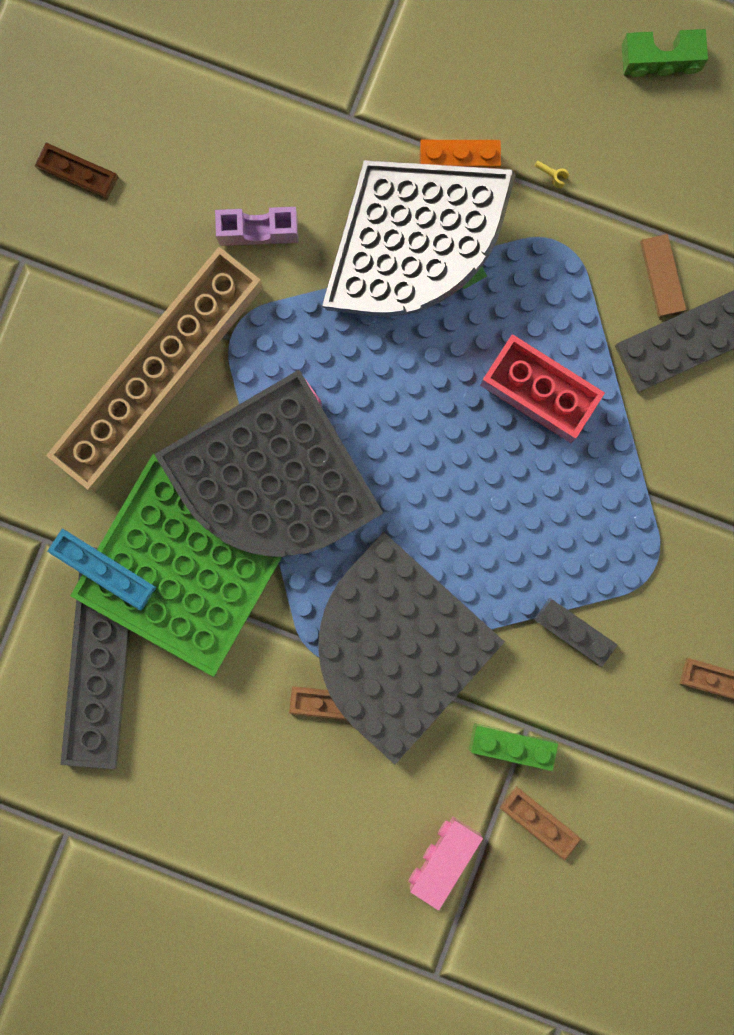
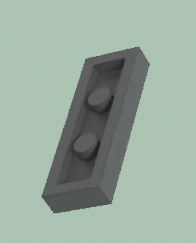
M551 598L548 599L534 619L601 667L617 647L615 642Z

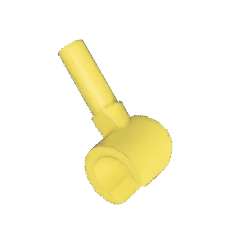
M538 160L534 165L553 178L552 184L556 188L561 189L564 187L565 183L558 180L557 177L562 176L568 179L569 173L566 169L561 168L556 171Z

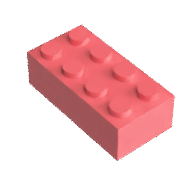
M513 334L480 384L481 387L569 443H572L577 438L605 394L602 390Z

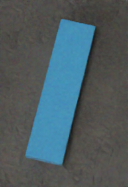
M63 528L47 551L140 611H142L157 588Z

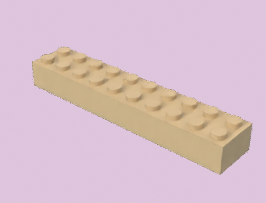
M218 247L46 456L87 490L95 493L262 291L261 279Z

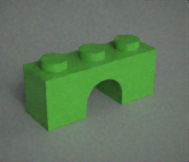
M706 29L679 30L673 42L674 50L672 51L660 50L654 43L653 32L626 33L622 43L623 74L642 77L651 73L666 76L673 72L695 74L702 71L708 61Z
M474 723L468 750L478 755L553 771L558 743L549 739L516 734L500 728Z

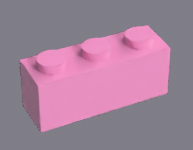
M454 816L450 822L444 821L438 831L439 840L435 845L430 844L423 856L426 860L421 869L416 867L408 880L411 883L410 892L437 910H440L483 840L479 832Z

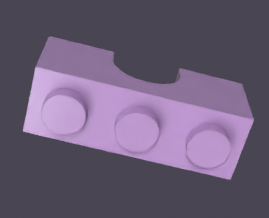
M296 207L269 208V212L263 215L245 214L242 209L215 210L216 238L220 246L299 243Z

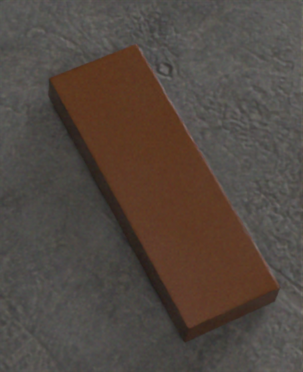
M47 142L35 163L37 169L108 200L118 179L117 173Z

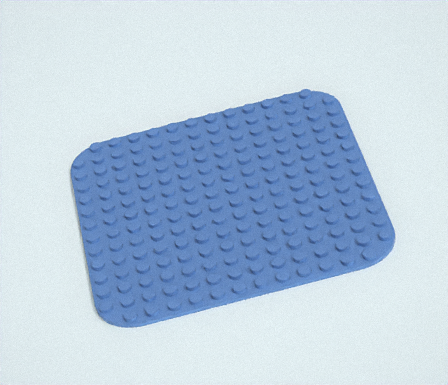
M529 237L496 245L483 264L487 277L466 289L460 288L442 302L415 313L381 317L327 311L322 306L327 288L258 306L247 313L235 327L229 343L228 360L239 404L295 371L300 370L303 377L321 400L323 411L383 512L382 515L324 548L305 554L283 556L279 562L296 631L303 644L316 656L319 657L321 620L332 592L346 572L383 532L490 629L536 618L549 598L569 610L626 595L643 585L653 573L660 555L659 530L588 273L581 259L563 243L545 237ZM512 334L605 392L583 429L572 443H569L480 386L483 378Z

